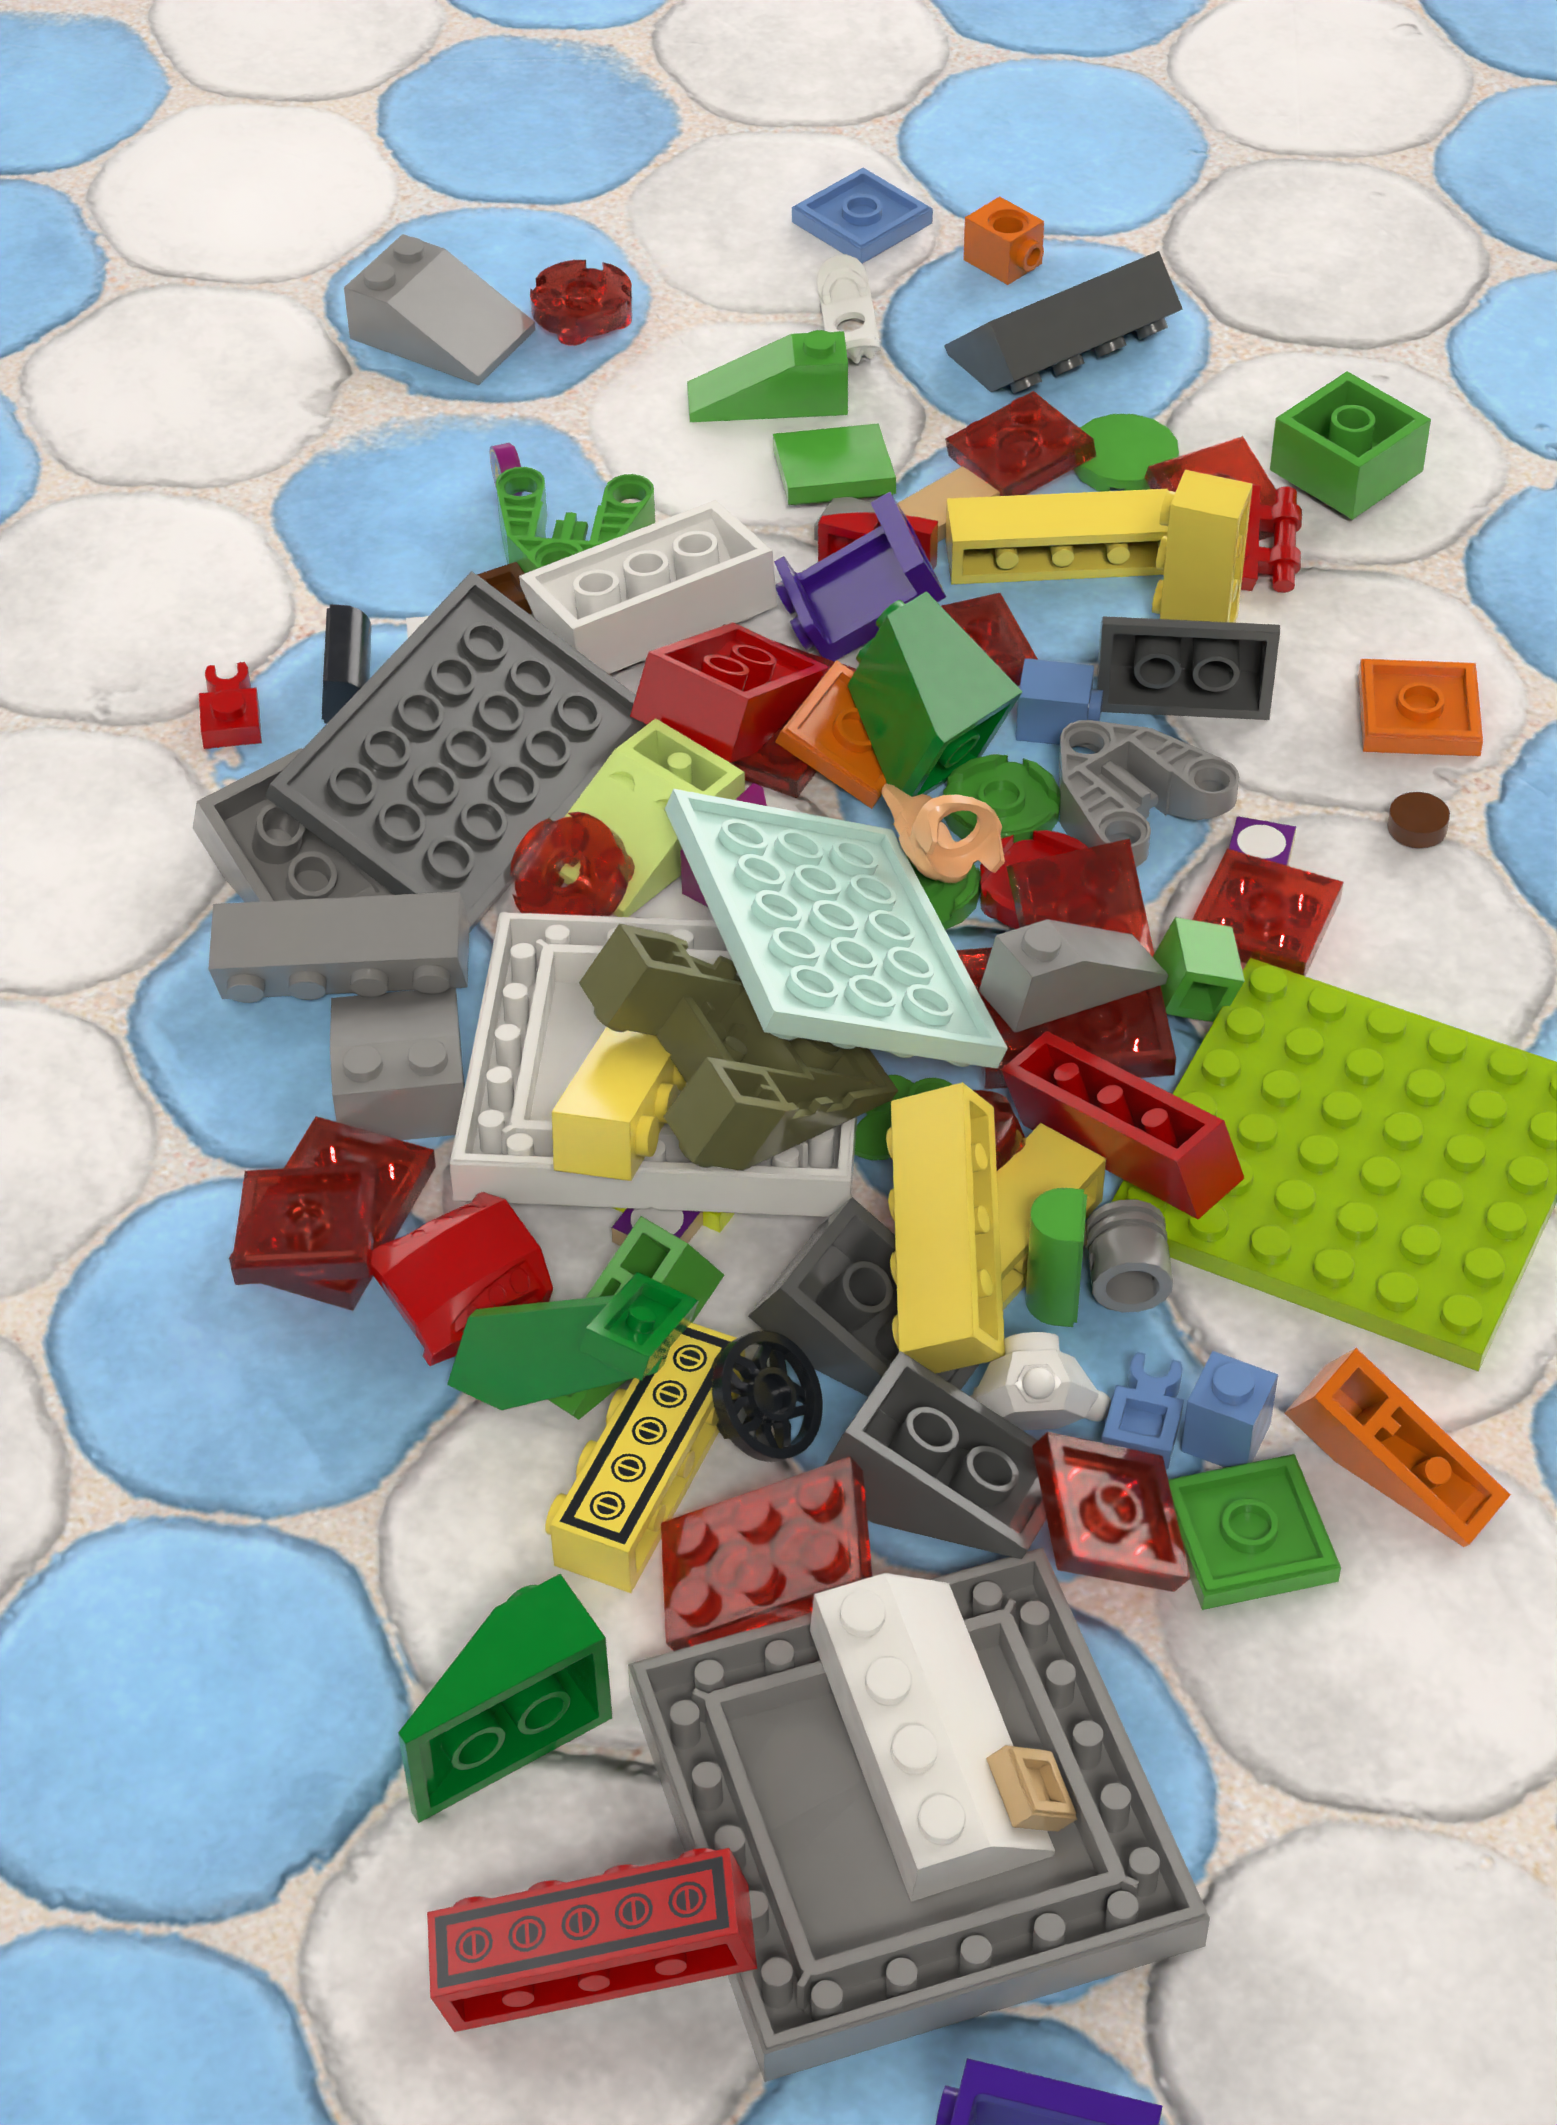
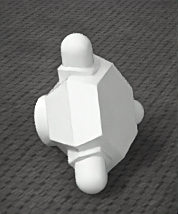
M1046 1332L1021 1333L1005 1338V1355L989 1363L979 1385L974 1388L973 1394L970 1395V1397L1021 1430L1059 1429L1084 1418L1095 1422L1103 1421L1107 1418L1111 1405L1109 1396L1095 1388L1075 1357L1060 1351L1059 1337L1056 1334Z

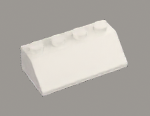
M717 500L519 576L521 588L535 619L608 674L638 662L646 661L649 651L732 622L748 621L755 615L777 607L772 549Z
M883 1573L814 1594L810 1633L910 1901H916L1053 1857L1055 1849L1048 1831L1012 1827L986 1758L1005 1745L1013 1746V1743L949 1583Z

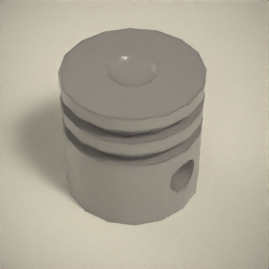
M1139 1200L1114 1201L1093 1211L1086 1221L1092 1294L1096 1301L1107 1309L1118 1312L1144 1311L1154 1308L1165 1301L1172 1292L1173 1278L1167 1232L1165 1230V1218L1160 1209L1152 1204Z

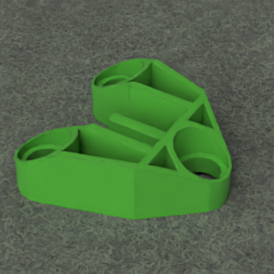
M514 467L505 470L496 480L499 524L507 564L517 562L524 573L655 523L654 485L644 476L623 474L610 480L604 489L601 505L597 507L590 541H585L588 523L577 521V513L566 512L564 520H556L552 538H546L547 504L545 478L541 472L528 467ZM527 491L532 493L526 496H513L517 492ZM634 498L641 500L636 503H621L626 499Z

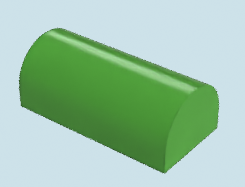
M1056 1188L1046 1191L1034 1201L1031 1207L1025 1303L1029 1312L1036 1319L1053 1326L1073 1327V1324L1077 1323L1087 1194H1084V1189Z

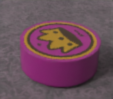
M511 443L490 447V464L496 486V480L501 473L514 467H521L516 448ZM517 492L513 496H522L523 492Z

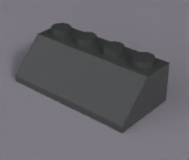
M1157 251L994 319L944 345L948 356L990 392L1010 385L1013 394L1042 382L1039 374L1040 371L1052 367L1057 376L1084 364L1082 353L1094 349L1099 358L1126 346L1127 344L1123 336L1136 331L1139 340L1168 328L1165 318L1183 310L1161 254Z

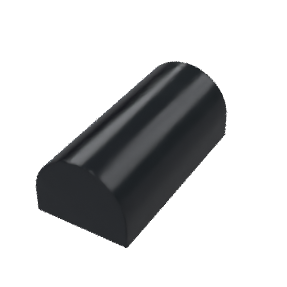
M330 604V608H327L321 718L324 720V724H327L370 679L371 622L364 612L348 605Z

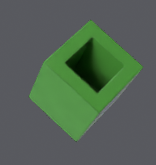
M1175 917L1153 955V958L1168 974L1166 984L1157 986L1163 1014L1214 1022L1222 1006H1231L1245 982L1233 928L1229 926Z

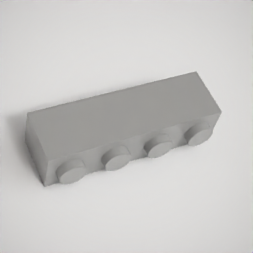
M460 892L213 904L208 969L222 999H232L243 1003L257 1002L263 997L294 996L299 999L314 1000L323 997L325 994L355 993L361 996L375 997L383 995L387 991L417 990L422 993L437 994L445 992L449 988L468 987L470 922Z

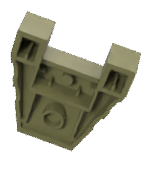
M619 923L579 982L594 1006L596 1018L603 1025L616 1032H626L628 1030L655 1035L664 1049L671 1054V1060L687 1084L666 1112L664 1118L679 1140L681 1152L687 1159L698 1166L705 1168L715 1166L744 1171L891 1101L898 1092L894 1083L868 1048L855 1047L853 1049H844L829 1042L804 1038L786 1040L778 1038L771 1033H765L740 977L736 975L737 970L733 961L720 955L712 965L690 956L686 951L689 947L687 941L673 935Z

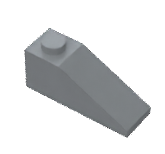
M1047 919L996 935L979 992L1016 1033L1166 984L1168 974L1132 934Z

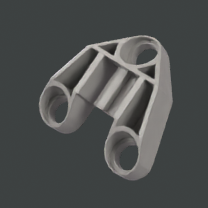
M1080 720L1067 725L1061 733L1059 749L1060 824L1067 835L1076 838L1088 846L1094 854L1093 864L1101 873L1127 871L1146 861L1149 855L1151 834L1150 824L1146 819L1149 817V811L1152 807L1158 809L1165 816L1173 815L1186 819L1202 820L1229 812L1235 807L1237 802L1239 773L1232 763L1155 729L1093 720ZM1076 746L1087 747L1095 753H1078L1072 748Z

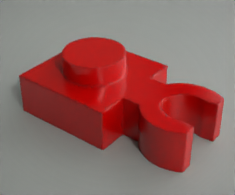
M245 662L237 663L238 673L229 679L217 677L215 665H209L205 670L208 692L199 693L200 727L204 749L262 743L257 687L251 688L249 670Z

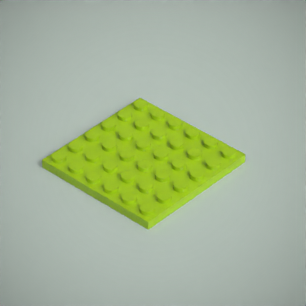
M1250 958L1243 969L1244 984L1231 1006H1222L1173 1092V1095L1225 1121L1245 1179L1199 1219L1188 1215L1125 1180L1121 1183L1111 1202L1139 1200L1148 1202L1160 1209L1165 1218L1170 1258L1479 1372L1557 1203V1062Z

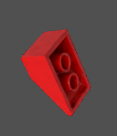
M732 622L649 651L630 717L645 724H649L656 718L729 763H733L757 753L803 704L830 667Z

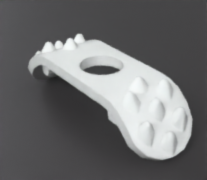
M847 254L830 257L820 266L817 274V286L825 331H840L836 327L847 319L857 318L863 320L864 324L859 329L844 332L847 358H850L855 363H859L861 356L865 355L871 360L876 352L881 351V345L865 266L857 258Z

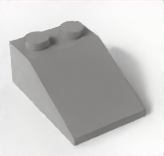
M404 234L396 239L344 287L350 339L476 385H480L535 331V321L446 249Z
M302 748L198 800L196 803L192 828L222 876L244 902L394 895L265 797L270 783L302 751Z
M449 988L447 991L437 994L410 990L389 992L375 997L358 995L331 998L330 1061L332 1097L340 1146L456 1135L465 1089L456 988Z

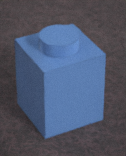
M1025 658L1020 683L1022 694L1018 699L1016 740L1060 745L1061 733L1070 723L1080 720L1100 721L1103 690L1093 689L1094 665Z
M1212 1351L1187 1401L1181 1451L1224 1468L1252 1463L1271 1425L1278 1374Z

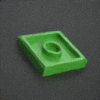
M879 423L773 434V451L788 505L830 502L833 498L842 497L857 499L880 497L888 492H891L892 495L896 494V475Z
M1295 1454L1161 1481L1159 1496L1202 1610L1339 1582L1340 1563Z

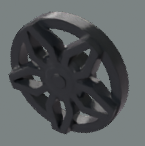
M771 1331L752 1332L730 1342L722 1352L718 1353L712 1364L714 1368L712 1395L715 1411L719 1419L716 1426L724 1439H730L742 1452L760 1461L777 1462L801 1454L814 1441L821 1425L823 1413L822 1391L810 1360L793 1341ZM759 1345L752 1360L740 1355L748 1346ZM768 1358H769V1366H770V1367H767V1360H768ZM785 1359L795 1371L801 1386L793 1382L787 1375ZM733 1369L739 1371L741 1376L744 1378L743 1381L739 1379V1377L735 1374ZM731 1392L739 1394L740 1397L732 1400ZM798 1401L803 1405L796 1407V1402ZM742 1407L747 1414L743 1424L737 1416ZM804 1415L801 1429L796 1438L791 1442V1423L789 1419ZM756 1430V1438L758 1440H756L749 1432Z

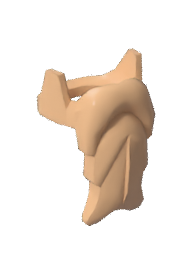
M887 783L882 788V795L894 818L893 825L899 834L902 850L917 870L925 877L939 880L943 883H958L966 878L972 865L977 861H980L989 871L994 873L1004 864L1005 859L1000 835L1002 824L995 810L985 802L962 795H942L932 798L928 795L920 794L911 797L894 785ZM971 811L977 815V823L974 830L964 839L958 842L954 841L947 826L941 820L953 812Z

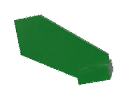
M636 1272L616 1295L476 1309L467 1319L447 1385L502 1411L634 1378L642 1381L646 1375L657 1373L665 1364L670 1347L690 1325L699 1300Z

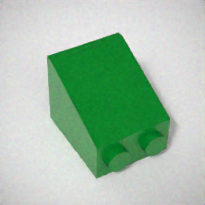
M926 591L906 604L902 600H898L883 611L876 621V626L879 630L876 636L857 654L856 660L860 664L848 683V688L887 784L894 785L911 797L920 794L927 795L945 783L954 769L971 759L982 757L1022 694V690Z

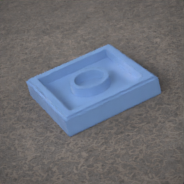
M864 167L792 207V223L841 253L857 258L862 264L933 222V208Z

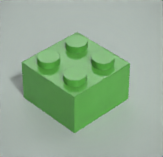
M1346 371L1276 417L1270 471L1353 520L1423 472L1431 419Z

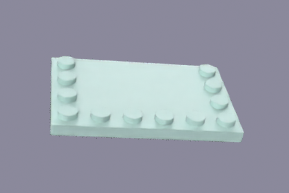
M673 789L665 811L765 1033H771L778 1038L786 1040L804 1038L829 1042L844 1049L861 1047L887 1051L902 1058L919 1056L945 1060L959 1067L977 1065L998 1068L1008 1048L892 829Z

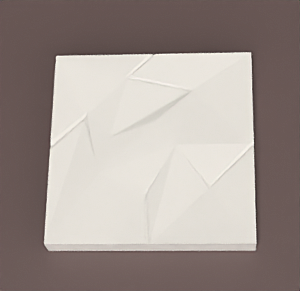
M499 913L450 1160L453 1201H472L477 1194L485 1192L504 1198L508 1203L634 1209L652 1207L658 1210L830 1217L852 1197L857 1117L744 1171L715 1166L705 1168L694 1164L681 1152L679 1140L666 1123L659 1133L654 1155L652 1157H645L632 1181L554 1171L552 1110L606 1028L596 1018L594 1006L579 982L619 923L667 933L685 940L689 946L686 951L690 956L712 965L720 955L730 960L732 959L715 921Z

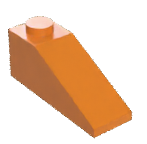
M1357 1348L1326 1364L1284 1413L1336 1463L1463 1547L1472 1543L1511 1495Z

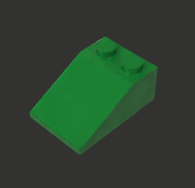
M561 1574L539 1585L525 1586L513 1593L506 1602L495 1607L398 1732L411 1813L418 1823L612 1719L606 1637Z

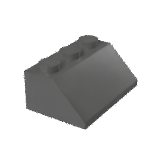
M1103 616L1100 625L1097 666V690H1103L1102 712L1270 720L1280 625Z

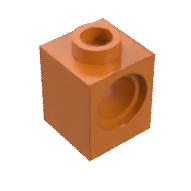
M999 196L965 217L963 260L1009 285L1042 264L1044 254V221Z

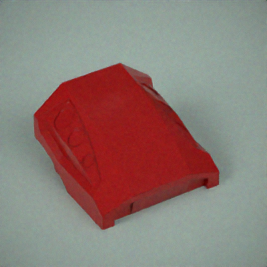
M485 1192L477 1194L471 1203L431 1220L403 1237L381 1244L365 1255L361 1263V1269L367 1277L371 1275L375 1277L424 1347L423 1358L429 1366L457 1355L467 1319L476 1309L549 1302L553 1292V1285L539 1244L506 1199Z

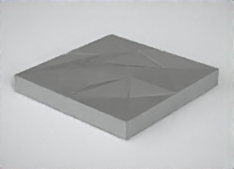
M1043 1548L1026 1552L1022 1559L1007 1557L929 1580L949 1583L1013 1746L1047 1750L1053 1753L1075 1808L1077 1820L1058 1832L1048 1831L1055 1849L1053 1857L911 1902L810 1633L812 1612L628 1664L630 1695L684 1851L687 1852L698 1848L713 1850L730 1848L749 1885L757 1969L728 1975L764 2082L972 2019L988 2011L1001 2010L1206 1946L1210 1917Z

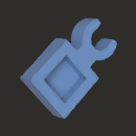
M1137 1352L1130 1363L1128 1387L1115 1386L1102 1435L1100 1454L1169 1469L1184 1403L1183 1399L1176 1398L1180 1390L1182 1364L1181 1361L1172 1360L1167 1375L1152 1377L1144 1371L1146 1354Z

